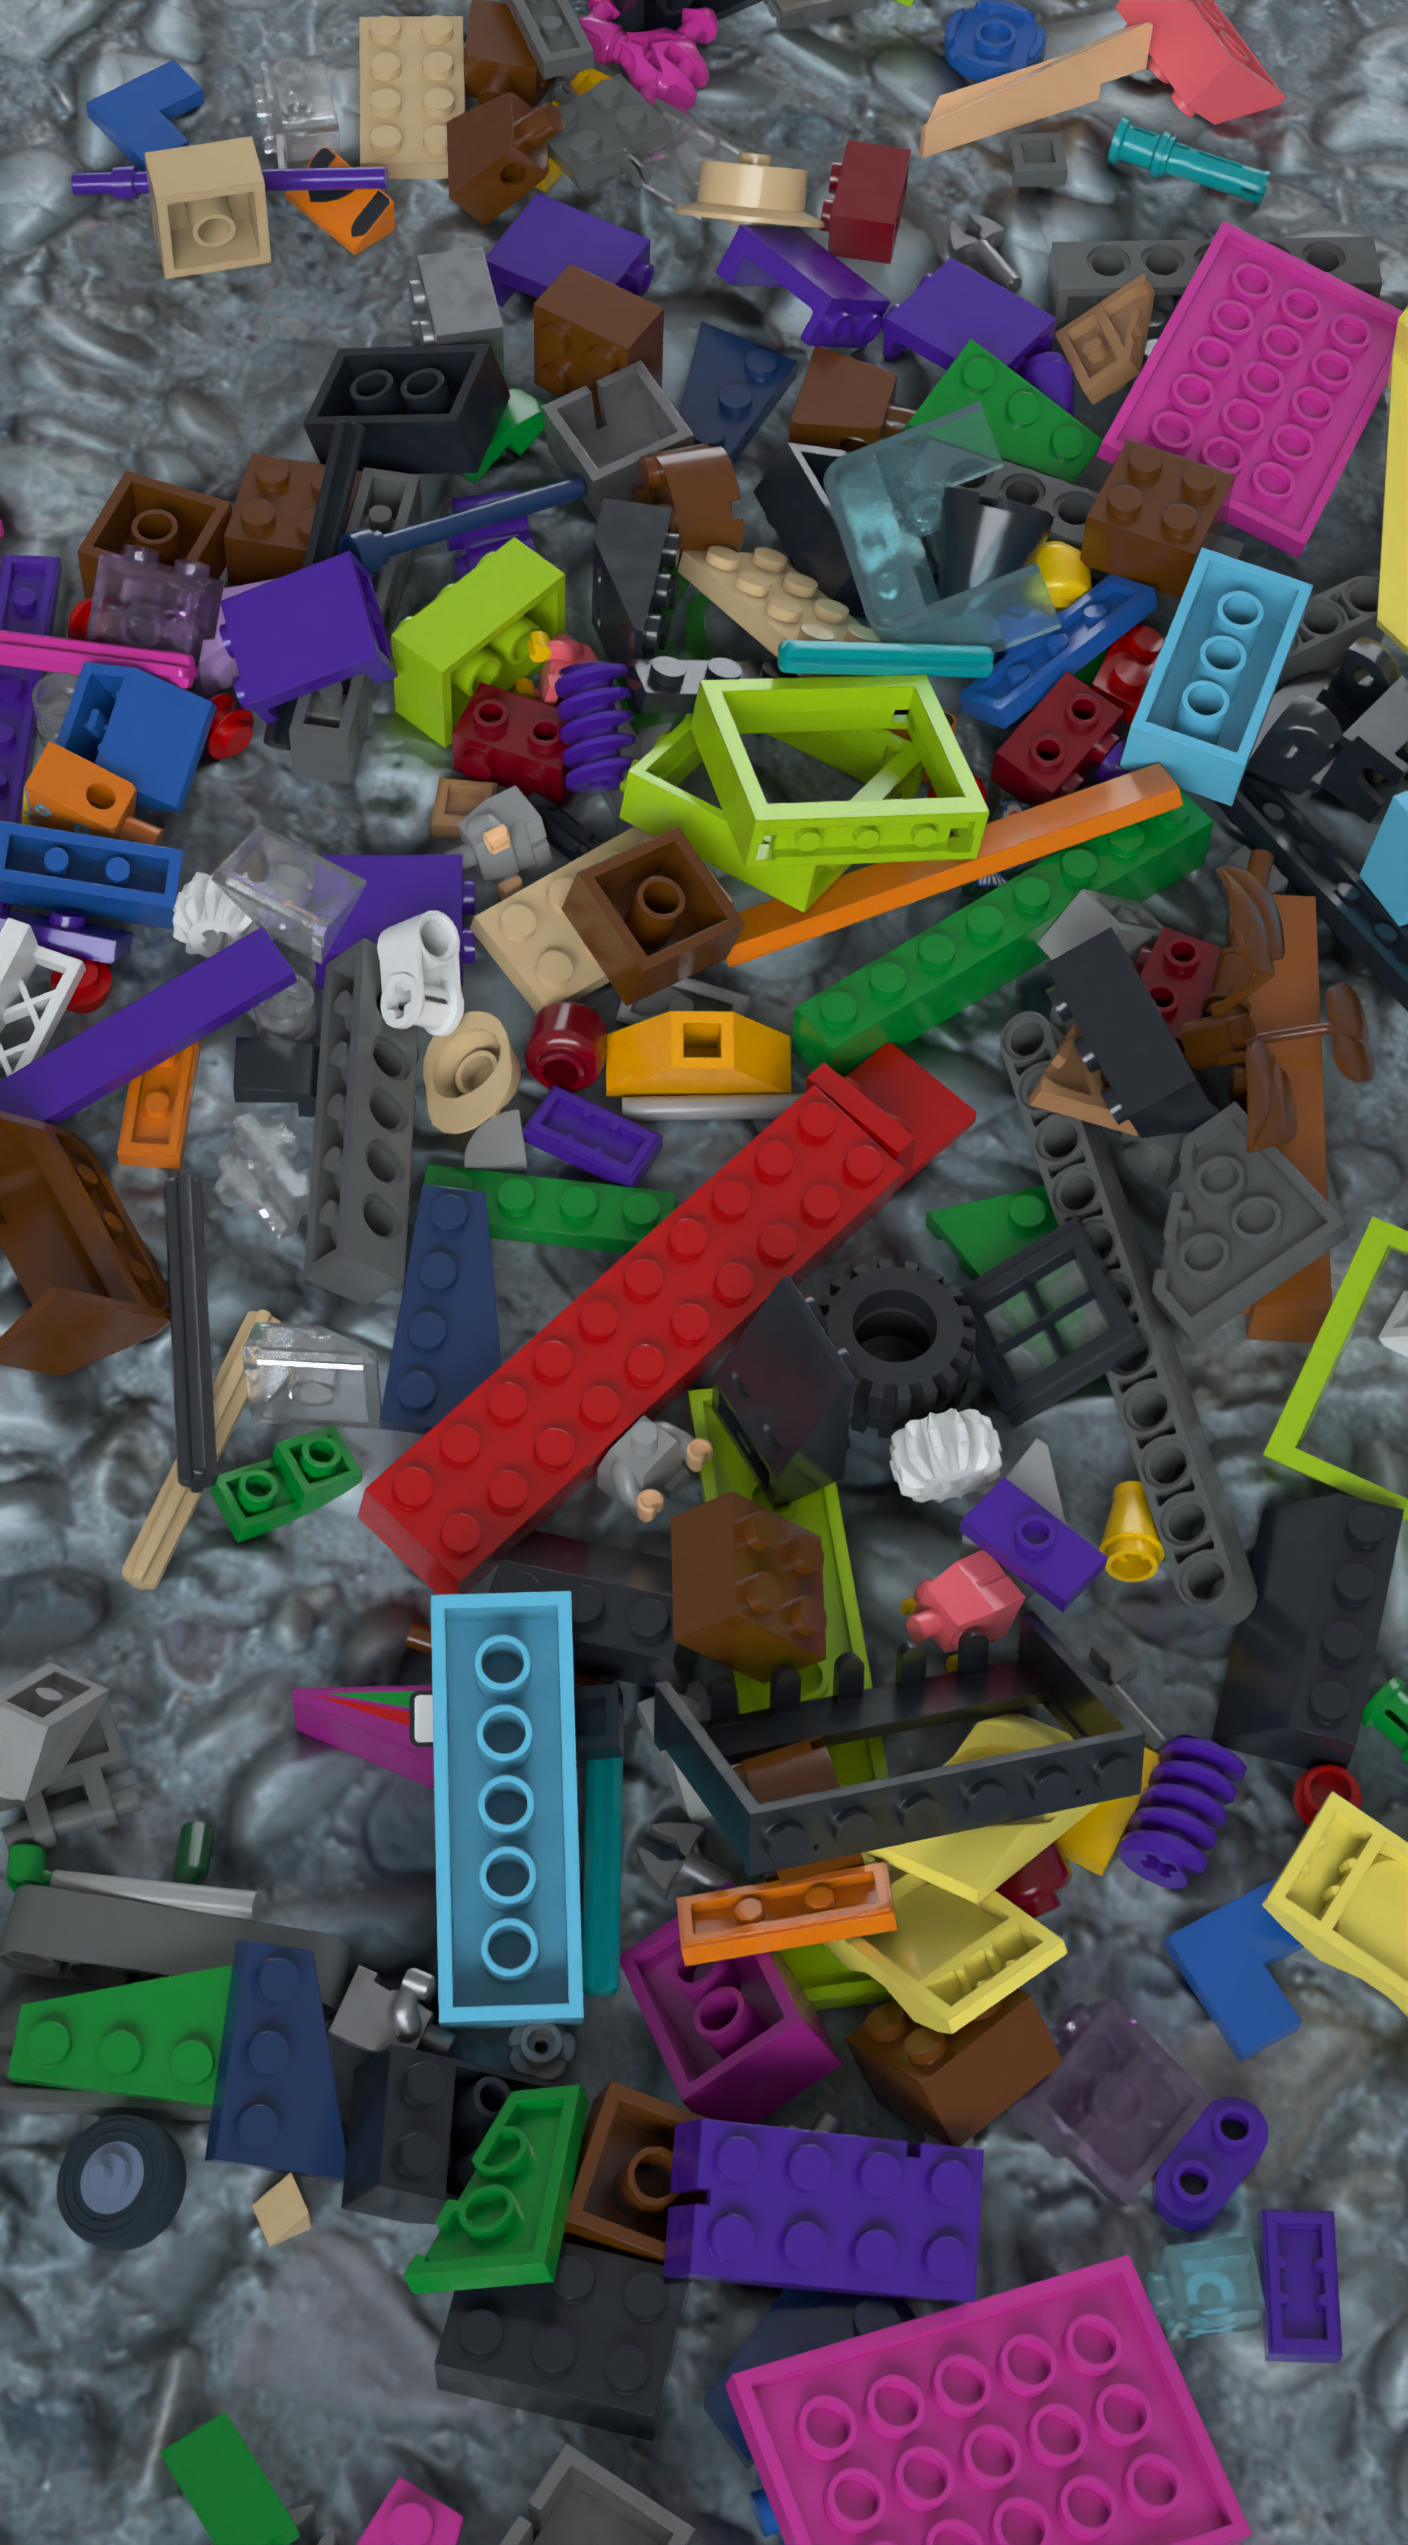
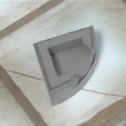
M519 1109L503 1112L494 1119L490 1118L474 1132L466 1147L464 1168L511 1174L527 1173V1159Z

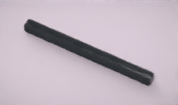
M339 420L335 424L302 569L338 555L339 538L343 534L366 432L365 428L359 423ZM298 698L276 706L279 720L266 725L263 738L264 744L274 749L291 750L289 729Z
M182 1171L178 1172L177 1177L168 1178L164 1183L177 1475L181 1486L190 1488L192 1493H201L204 1488L215 1486L218 1480L201 1181L190 1177L189 1172Z

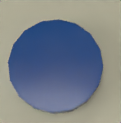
M984 0L976 2L975 9H969L964 12L963 7L954 12L946 23L943 53L949 65L963 77L980 83L1043 62L1046 31L1043 25L1039 27L1034 22L1035 15L1028 9L1008 1Z

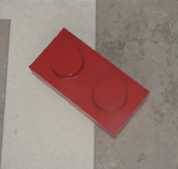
M1141 623L1136 624L1133 629L1126 632L1109 646L1089 686L1123 711L1121 720L1129 725L1133 722L1166 639L1155 629L1144 626Z

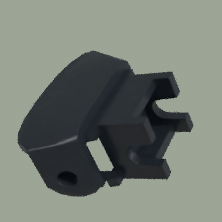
M1360 636L1345 652L1348 657L1336 675L1328 672L1309 673L1291 681L1274 694L1244 776L1300 796L1308 788L1318 793L1324 787L1370 824L1387 802V799L1376 790L1379 784L1385 778L1394 785H1397L1402 779L1408 782V692L1406 691L1408 681L1403 675H1400L1398 664L1387 648L1376 640Z

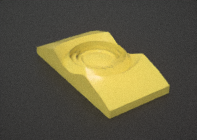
M1004 1714L977 1722L955 1755L941 1767L1074 1739L1066 1732L1023 1714ZM1100 1803L863 1853L887 1862L889 1865L978 1904Z
M1332 1791L1317 1812L1263 1901L1262 1906L1317 1959L1364 1980L1390 1998L1408 2017V1842Z
M861 1853L865 1865L883 1862L870 1855ZM887 1864L898 1930L824 1943L849 1970L866 1972L883 1985L914 2022L937 2032L953 2034L1068 1953L1063 1939L995 1890L980 1903L976 1904Z

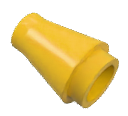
M1125 1481L1114 1488L1113 1503L1099 1547V1551L1108 1557L1105 1567L1107 1573L1113 1578L1124 1582H1140L1153 1577L1158 1571V1565L1161 1564L1165 1557L1142 1482Z

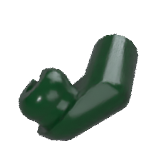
M199 1821L185 1823L181 1827L171 1882L203 1885L209 1872L214 1840V1831L209 1825Z

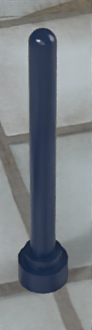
M571 477L385 534L378 530L371 531L366 527L340 536L339 554L350 551L369 571L370 575L376 574L381 571L382 565L389 562L391 556L581 499L587 493V483L581 477Z

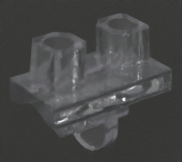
M252 1113L238 1116L233 1123L236 1129V1137L232 1144L224 1151L222 1158L217 1164L223 1174L215 1184L214 1192L224 1206L234 1207L245 1203L251 1212L259 1211L279 1240L293 1236L297 1231L302 1215L308 1213L311 1167L294 1172L290 1166L294 1162L298 1147L295 1136L285 1123L262 1128Z

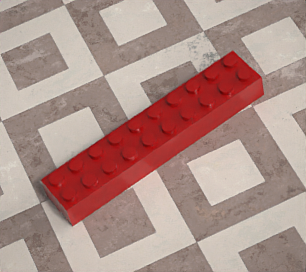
M813 1085L366 1487L357 1517L437 1595L467 1594L499 1564L500 1559L531 1531L536 1530L597 1473V1467L608 1451L643 1415L651 1421L655 1420L736 1344L780 1279L790 1275L798 1287L891 1200L906 1169L817 1086Z

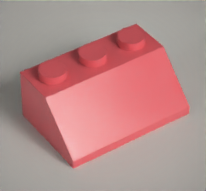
M1120 0L1115 6L1127 23L1125 27L1147 22L1153 25L1149 55L1151 57L1147 61V66L1163 83L1167 85L1170 83L1175 91L1170 97L1176 106L1188 117L1192 118L1197 113L1216 125L1278 106L1286 98L1214 0Z

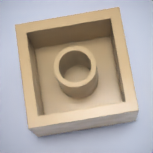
M252 136L144 153L153 232L165 279L271 263L265 183Z

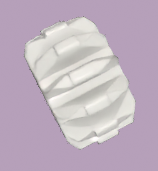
M219 868L216 869L212 876L196 872L192 881L184 884L182 892L177 894L175 908H173L175 912L172 920L174 925L173 937L180 942L186 943V953L190 955L201 954L208 959L262 926L273 941L276 932V926H274L276 921V901L264 895L263 884H249L244 881L243 873L237 877L227 876Z
M950 1408L944 1413L934 1414L930 1412L928 1417L920 1420H910L905 1424V1428L898 1429L891 1436L890 1452L892 1460L889 1462L894 1481L898 1482L901 1495L911 1497L913 1501L923 1503L934 1499L936 1502L941 1503L946 1499L954 1497L962 1499L964 1494L982 1491L985 1488V1484L995 1481L1000 1476L999 1468L1002 1466L1000 1451H1002L998 1432L993 1429L990 1417L981 1415L978 1410L967 1409L957 1412L956 1409Z

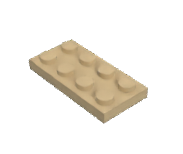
M463 16L359 17L360 167L387 166L389 179H448L446 122L465 113Z
M710 546L708 551L683 550L677 571L777 658L779 657V644L784 640L882 643L880 641L881 635L878 632L858 623L849 615V609L845 605L829 599L817 589L818 583L814 579L799 574L787 564V557L776 550L758 547L754 550V553L736 552L723 546ZM796 673L799 677L883 676Z
M634 826L474 916L470 930L536 1014L543 1007L555 1002H576L610 982L561 909L577 872L655 836ZM711 873L730 903L733 904L734 900Z

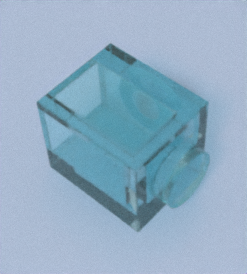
M1251 2236L1164 2246L1155 2272H1148L1147 2275L1149 2301L1156 2317H1164L1168 2340L1252 2331L1256 2329L1265 2310Z

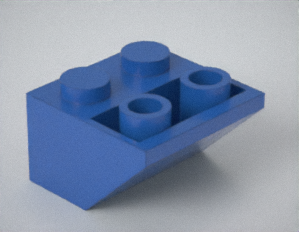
M84 662L56 744L131 782L137 788L136 808L182 813L217 707L210 700L135 667Z

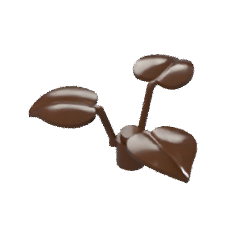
M1224 866L1215 869V871L1219 874L1226 887L1236 941L1244 962L1257 975L1223 1001L1212 1003L1210 1005L1212 1016L1185 1023L1181 1031V1040L1189 1064L1197 1071L1218 1065L1246 1063L1248 1106L1246 1152L1253 1153L1291 1142L1297 1133L1298 1127L1296 1103L1291 1082L1284 1069L1276 1066L1275 1056L1266 1044L1323 1034L1332 1036L1333 1054L1338 1069L1346 1078L1355 1083L1371 1080L1375 1074V1063L1372 1050L1367 1044L1369 1033L1363 1007L1355 991L1346 983L1340 982L1330 985L1327 990L1326 1009L1330 1023L1324 1022L1257 1033L1255 1025L1248 1014H1238L1236 1011L1231 1010L1274 977L1275 966L1273 962L1283 959L1285 941L1280 913L1268 888L1252 873L1241 868Z

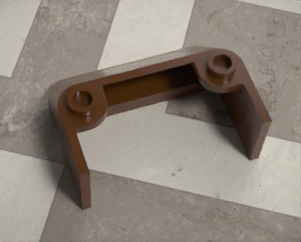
M0 1111V1246L32 1305L0 1337V1365L42 1374L64 1376L160 1334L170 1324L169 1288L93 1150L81 1137L67 1128Z

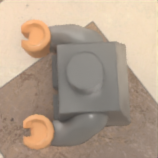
M516 785L484 800L458 824L463 844L444 853V855L462 854L463 871L473 866L484 881H490L497 885L502 900L524 889L522 879L519 875H516L520 870L533 865L541 868L553 862L549 843L545 838L547 835L542 817Z
M643 1415L608 1451L597 1467V1487L647 1524L666 1505V1497L671 1500L689 1481V1471L683 1467V1460L687 1462L690 1470L694 1472L700 1471L705 1466V1462H709L713 1458L712 1444L702 1438L694 1439L687 1432L668 1422H652Z

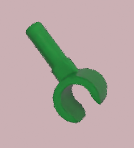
M31 1844L11 1846L8 1856L7 1884L14 1893L17 1888L25 1885L50 1887L54 1871L45 1870V1849Z

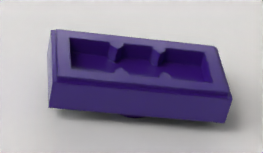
M52 909L49 911V916L15 910L0 917V932L8 918L31 925L39 946L64 955L112 964L131 952L133 932L85 923L86 915L80 912Z
M555 1084L523 1129L524 1142L617 1186L636 1188L663 1148L662 1135Z
M1005 1477L961 1520L959 1531L1062 1612L1096 1579L1107 1564L1108 1557Z
M1261 2209L1258 2216L1265 2361L1339 2363L1343 2353L1334 2211Z

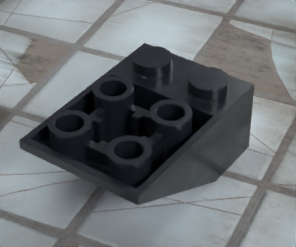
M603 498L593 538L592 624L609 662L629 666L630 658L654 659L658 657L654 656L655 650H666L670 616L664 615L665 609L675 610L679 589V576L670 574V568H677L681 546V533L671 532V507ZM626 675L617 678L620 687L630 688ZM631 691V697L626 699L629 708L633 713L641 714Z
M790 1275L780 1279L713 1376L712 1409L773 1510L844 1478L846 1453L851 1447L849 1439L850 1421L855 1415L853 1406L855 1385L859 1382L855 1363L848 1351L842 1346L835 1348L826 1334V1324L819 1305L811 1295L802 1296Z
M394 2044L389 2045L354 2069L341 2209L405 2223L437 2225L435 2220L447 2200L458 2201L476 2169L471 2159L511 2092L568 2085Z

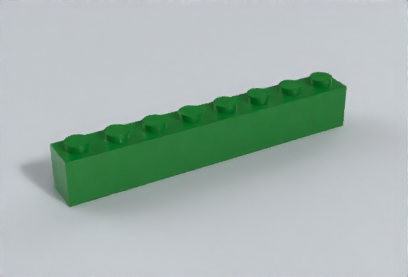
M1179 786L1183 802L1180 808L1060 850L795 1007L792 1051L811 1072L815 1071L823 1063H826L842 1077L851 1073L886 1043H893L898 1048L903 1047L1049 959L1050 957L1037 943L1082 889L1133 899L1142 903L1203 866L1214 821Z

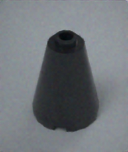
M945 487L941 499L936 631L947 634L946 645L987 644L985 634L993 613L997 609H1005V603L1016 599L1053 528L1055 516H1051V513L1013 500L1001 497L993 499L979 496L980 492Z

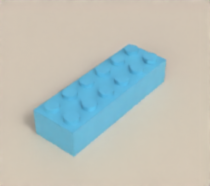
M571 1591L431 1595L440 2028L444 2030L513 2028L514 2026L546 2023L553 2025L565 2024V2026L583 2025Z

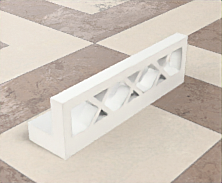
M11 918L7 919L0 932V1034L6 1024L29 1015L35 1030L28 1042L5 1051L0 1041V1068H4L7 1077L42 1057L86 971L83 961L39 946L31 925ZM37 964L63 973L55 990L32 999L30 998L26 984ZM22 994L24 1002L16 1004ZM44 1010L39 1020L37 1012ZM18 1061L14 1071H12L10 1064Z

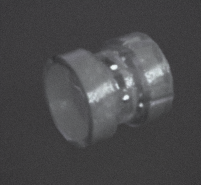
M60 672L45 676L37 682L32 691V704L37 717L38 737L44 747L47 746L49 741L56 744L79 678L78 675Z
M295 974L296 983L254 1007L258 1038L314 1044L318 1034V1023L315 1014V993L311 984L303 976Z

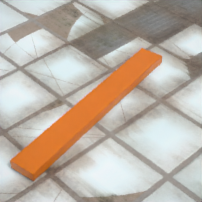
M1159 762L987 823L977 859L875 863L841 875L805 913L778 899L737 912L745 924L725 961L728 967L737 966L1180 808L1183 802L1179 786Z

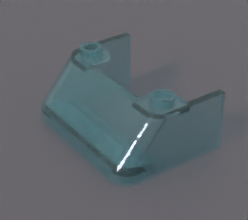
M980 401L845 454L832 462L825 472L824 487L866 617L874 634L884 641L910 644L989 646L993 653H997L1062 628L1037 563L943 600L940 599L920 538L940 530L941 499L945 487H955L1005 467Z

